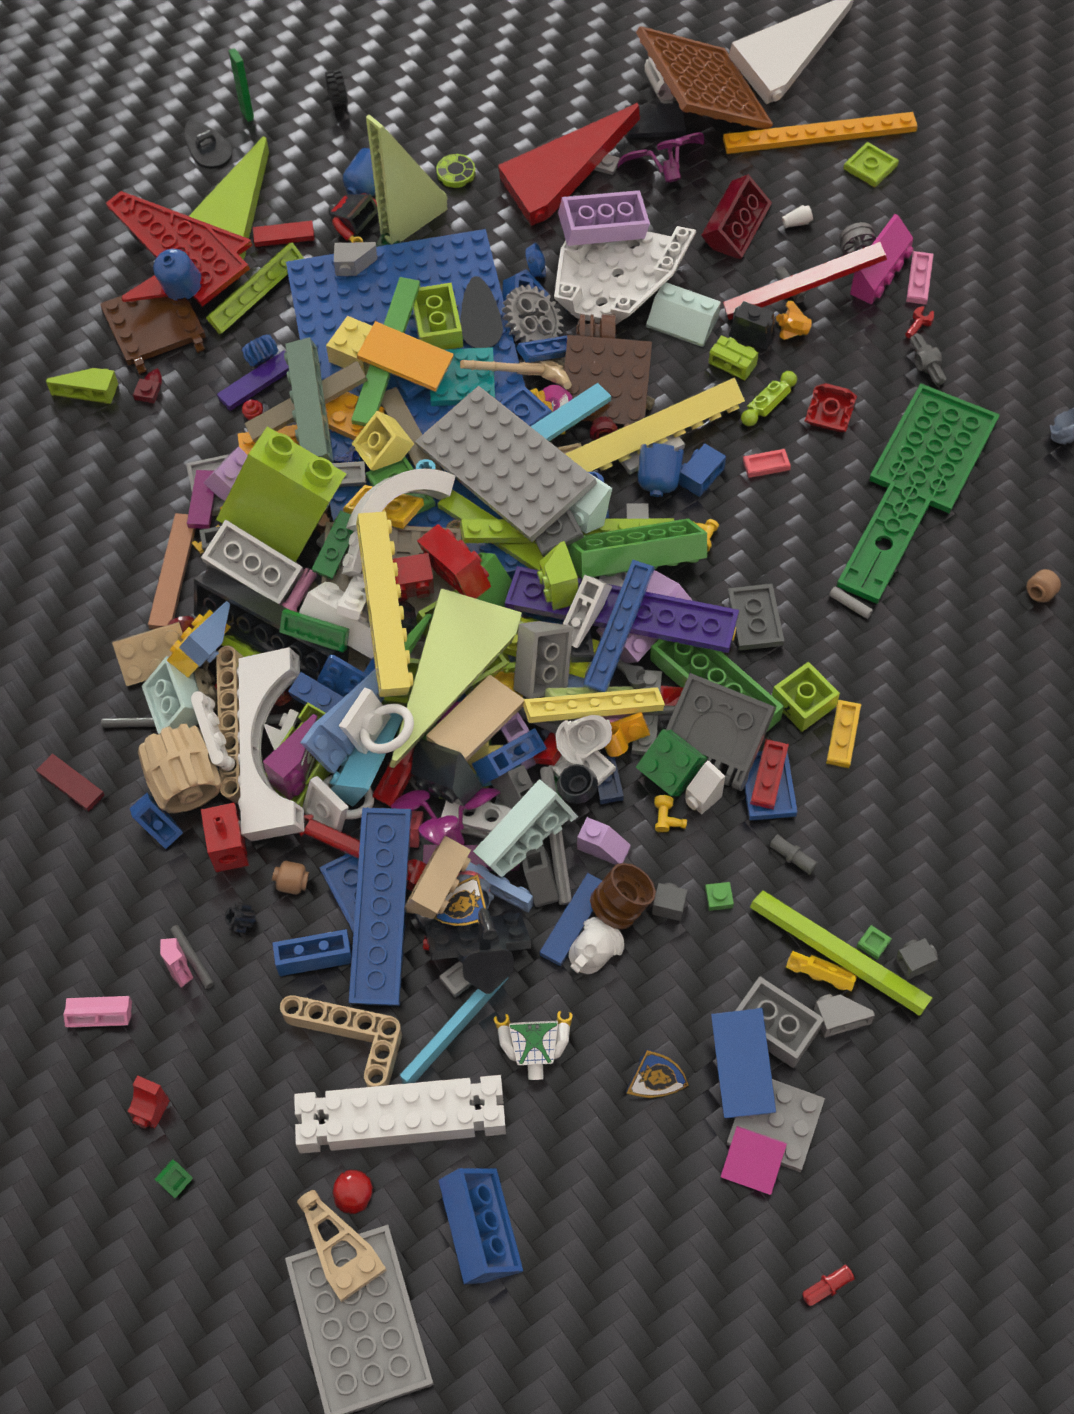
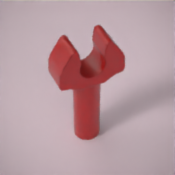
M924 306L915 309L913 313L915 322L905 333V336L910 339L922 325L931 326L934 319V311H931L928 316H923Z

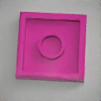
M737 1126L721 1177L771 1195L787 1143Z

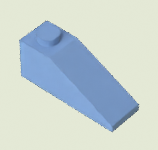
M228 601L194 630L179 647L199 667L206 660L209 663L212 662L219 654L217 649L223 642L230 607Z

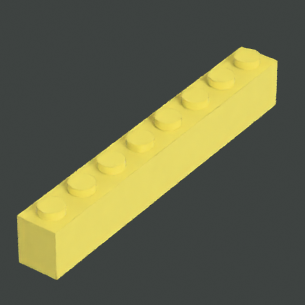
M386 512L358 513L356 527L379 697L408 695L410 687L413 686L412 672H408L407 664H410L409 650H405L404 642H407L406 628H402L401 620H404L403 606H399L398 598H401L400 584H396L395 577L398 576L397 563H393L392 555H395L394 541H390L389 534H392L391 520H387Z

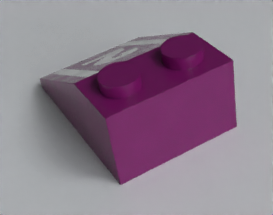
M315 714L306 720L263 761L271 786L289 800L295 795L297 796L302 793L316 760L300 743L312 725L318 720Z

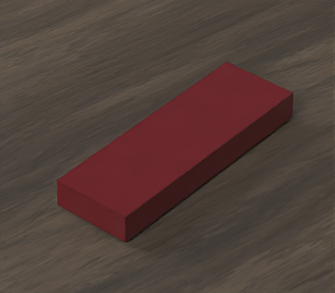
M53 753L36 769L40 776L88 812L105 795L102 790Z

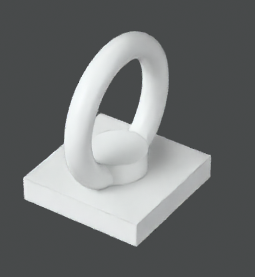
M364 688L339 727L360 753L367 754L370 751L372 753L384 754L398 749L408 740L413 731L414 719L410 710L400 704L382 705L372 690ZM391 713H396L403 717V730L394 740L385 744L374 743L391 718Z
M332 775L323 781L318 776L310 779L303 804L304 813L306 815H314V820L340 832L342 831L345 819L362 817V808L373 807L374 797H372L373 791L371 787L364 795V804L357 809L348 810V806L330 789L332 785L329 784Z

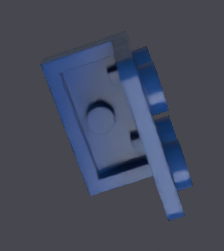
M330 655L317 682L345 697L375 669L374 657L365 671L362 672L337 656Z

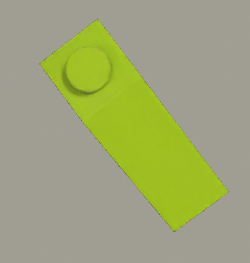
M98 368L47 378L46 381L51 395L110 404L118 386L114 371Z

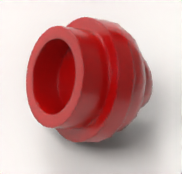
M248 400L243 404L242 413L244 417L251 420L263 413V406L257 400Z

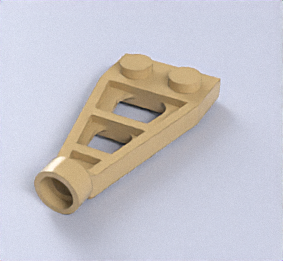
M315 1190L305 1193L298 1199L297 1203L305 1213L325 1277L341 1303L387 1271L372 1246L326 1206ZM317 1205V1208L315 1210L310 1211V1209ZM328 1219L338 1228L339 1233L325 1242L320 1235L318 1225ZM346 1241L356 1249L357 1256L342 1267H337L334 1264L331 1249L339 1242Z

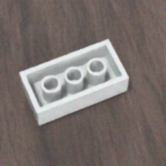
M227 520L223 522L201 557L203 562L278 604L285 602L304 572L302 566Z
M325 581L308 592L299 613L349 628L347 645L372 659L374 654L367 605L359 620H354L336 614L337 606L345 593L336 584Z

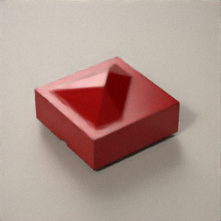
M661 686L660 694L664 701V706L677 705L684 687Z

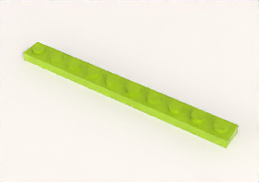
M674 518L605 519L604 526L589 533H584L583 531L582 533L583 535L664 523L674 521ZM466 519L460 522L462 541L464 543H536L535 540L533 542L528 540L505 519Z

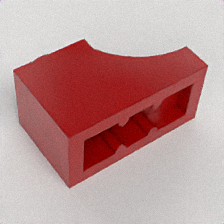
M137 1076L133 1083L134 1093L128 1113L133 1118L132 1122L142 1128H146L147 1125L156 1128L170 1100L161 1085Z

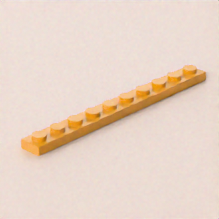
M907 112L723 134V142L726 154L916 132L917 122L914 113Z

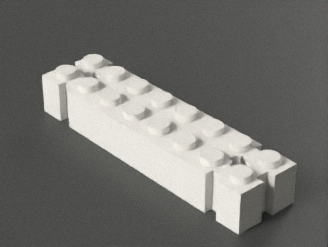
M501 1075L480 1077L481 1083L471 1084L470 1078L332 1090L325 1091V1098H317L315 1092L294 1094L295 1115L298 1122L302 1123L295 1124L296 1146L301 1154L320 1152V1145H329L330 1150L333 1151L475 1137V1131L485 1130V1136L506 1134L504 1106L500 1105L503 1104ZM480 1104L481 1109L475 1110V1105ZM326 1118L327 1120H324L325 1124H319L321 1119Z

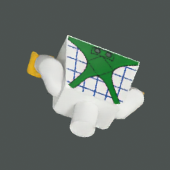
M559 1011L556 1021L510 1023L508 1014H505L506 1020L500 1023L497 1020V1016L494 1017L500 1046L508 1058L516 1061L517 1065H528V1080L544 1079L543 1064H553L554 1059L562 1055L569 1042L572 1013H569L567 1020L560 1017L561 1011Z

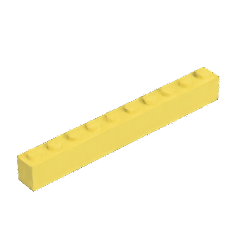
M732 378L570 451L566 455L587 472H593V470L598 468L603 471L612 467V462L617 459L619 463L630 459V453L637 451V454H640L641 445L646 444L647 448H649L648 445L652 443L663 444L668 441L666 437L672 434L676 438L686 433L685 428L691 426L692 430L704 425L703 420L707 418L711 422L722 417L721 412L727 410V413H731L739 409L738 404L745 400L735 378Z

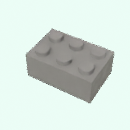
M759 977L735 1011L763 1008L768 1051L794 1068L820 1031L824 1018L762 977Z

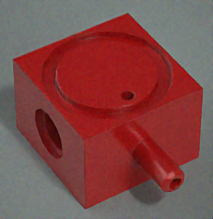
M235 803L201 809L207 852L215 872L249 866L245 839L241 835L239 823L241 819Z

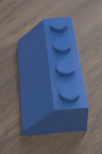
M459 1168L438 1180L464 1284L485 1283L522 1272L523 1268L497 1169Z

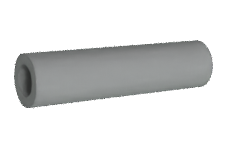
M836 586L833 587L829 596L866 619L873 612V609Z

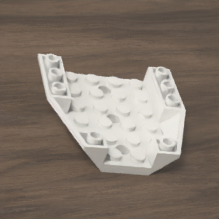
M677 226L672 236L647 232L645 239L567 246L565 240L560 249L554 298L578 319L580 314H585V320L590 321V314H594L595 322L600 323L602 314L616 315V325L630 316L674 275L696 234V230Z

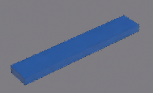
M632 560L583 683L584 687L597 692H607L655 570L654 566Z

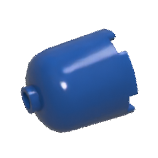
M362 148L343 174L342 180L348 195L362 193L371 194L372 197L375 195L369 148Z
M172 248L164 250L157 256L153 265L154 275L169 298L173 300L181 298L190 299L201 288V273L184 251Z
M653 443L652 448H647L646 444L641 445L638 482L641 488L650 492V496L663 497V493H670L677 488L684 454L683 449H679L677 452L674 451V446L658 443Z

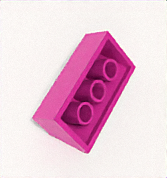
M894 214L873 242V244L881 242L887 260L854 272L850 295L869 304H872L876 298L881 297L885 285H890L894 278V273L901 270L905 258L909 259L914 249L911 247L913 242L912 235L896 214Z

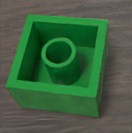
M662 729L636 768L669 795L681 796L708 758L674 731Z

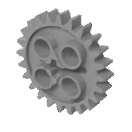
M530 285L516 287L506 296V300L503 302L505 307L502 309V312L506 313V315L502 319L508 321L505 327L511 328L509 335H516L515 342L519 339L523 343L554 338L562 334L560 329L563 327V324L559 321L563 317L557 315L560 309H555L554 305L556 302H550L551 296L545 297L544 290L538 292L537 286L532 289Z

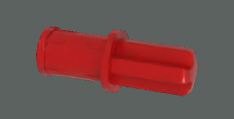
M843 1265L827 1277L825 1275L821 1276L819 1282L803 1291V1298L809 1306H813L830 1294L834 1296L836 1294L835 1291L853 1281L854 1276L849 1267Z

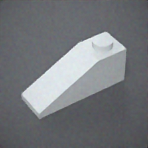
M584 575L563 622V625L573 627L571 646L575 648L580 646L602 610L611 591V585Z

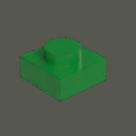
M172 1159L154 1180L172 1197L176 1198L193 1177Z

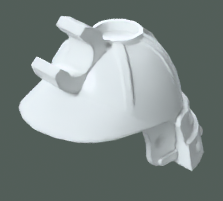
M590 715L573 722L568 720L562 722L556 732L557 749L565 760L572 764L583 765L584 758L609 744L612 737V726L609 719L605 720L599 715Z
M598 917L584 921V931L570 947L569 959L572 964L570 967L576 973H595L606 964L611 956L616 954L622 955L624 949L623 935L619 929L606 925Z

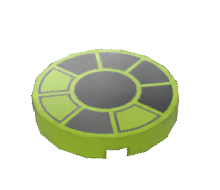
M448 155L442 158L436 167L437 178L448 187L458 188L466 186V183L473 181L475 177V164L465 155Z

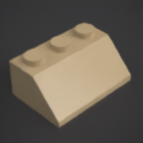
M445 836L440 845H437L409 896L405 905L406 912L419 914L431 919L437 913L442 914L449 902L445 900L448 892L453 893L460 881L456 878L460 871L464 872L471 861L468 858L471 850Z

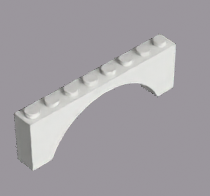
M290 647L239 658V667L237 668V677L239 679V689H237L239 710L237 717L240 732L237 735L240 744V753L238 754L240 798L238 804L241 810V820L239 823L241 835L251 841L304 832V809L294 801L281 797L274 790L266 777L261 757L263 723L265 724L279 696L300 674V657Z

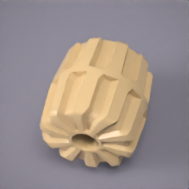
M180 724L175 729H172L170 726L163 728L160 734H151L139 746L138 755L146 783L162 811L179 813L193 810L208 803L219 794L220 787L222 786L217 765L211 762L202 732L197 726L194 725L189 728L187 724Z

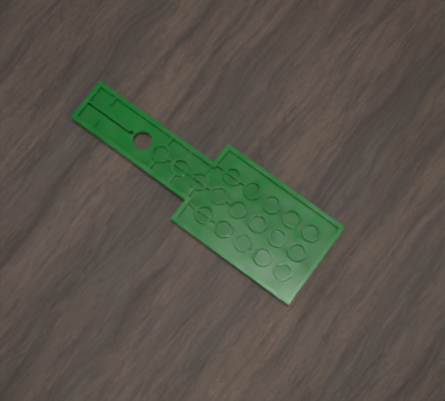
M920 383L870 475L869 481L888 489L842 572L836 587L878 604L929 505L947 513L951 512L1000 414ZM886 538L891 541L892 547L889 550H880L875 542Z

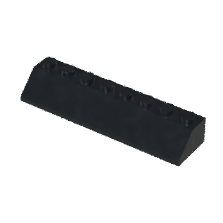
M214 568L194 578V616L197 617L199 614L204 616L208 610L214 613L228 601L230 607L226 624L230 628L226 634L233 636L236 640L250 646L252 649L260 653H266L290 647L300 657V672L316 681L330 655H335L348 663V645L345 652H340L280 633L282 611L287 609L286 607Z

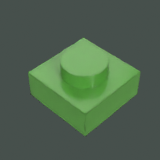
M730 882L707 884L705 886L709 911L733 908L734 903Z

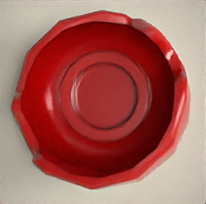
M354 1169L341 1173L333 1186V1199L336 1207L342 1212L350 1214L366 1209L373 1189L370 1178L362 1171Z

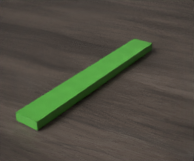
M399 278L384 325L405 333L421 286L419 280ZM370 364L366 375L368 381L363 384L351 419L352 424L366 426L375 412L379 411L391 376L390 372Z

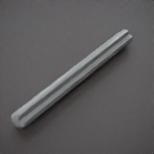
M541 768L542 782L556 792L553 768ZM561 830L556 835L551 833L549 837L559 904L567 905L571 902L572 898Z

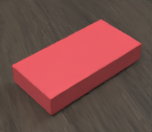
M785 449L743 457L748 478L789 471L791 467Z

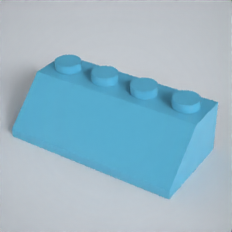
M391 713V718L374 743L385 744L392 741L403 717L399 714ZM355 747L351 755H347L340 764L339 772L336 771L329 781V784L332 785L330 789L342 801L354 806L369 790L386 753L377 754L368 751L367 754H363Z

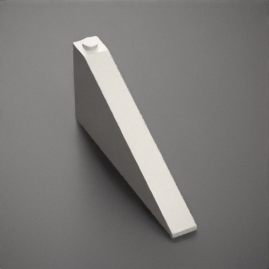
M833 0L732 42L729 58L766 104L778 101L849 12L854 0Z

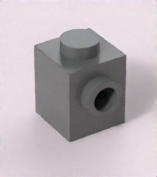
M658 883L655 899L649 904L653 906L652 915L681 921L687 889L678 888L677 885L672 883Z
M925 938L920 941L914 939L907 942L903 946L904 948L898 951L896 961L907 980L933 969L938 960L936 949L932 944L929 945Z

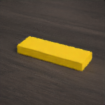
M838 700L826 764L845 768L850 767L861 704Z

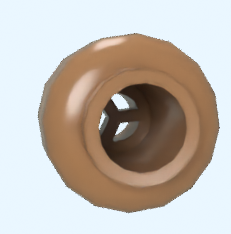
M1047 569L1040 570L1027 582V592L1032 599L1038 602L1050 601L1060 591V579L1053 571Z
M283 861L280 867H275L272 881L276 882V889L278 891L297 895L301 890L305 891L309 872H306V867L303 864Z

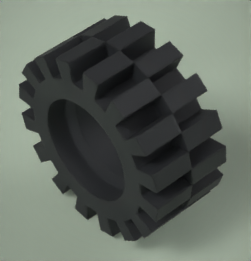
M341 70L326 71L325 81L332 107L348 104Z

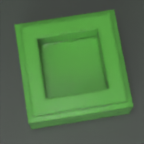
M871 925L858 942L857 947L878 960L890 944L892 938Z

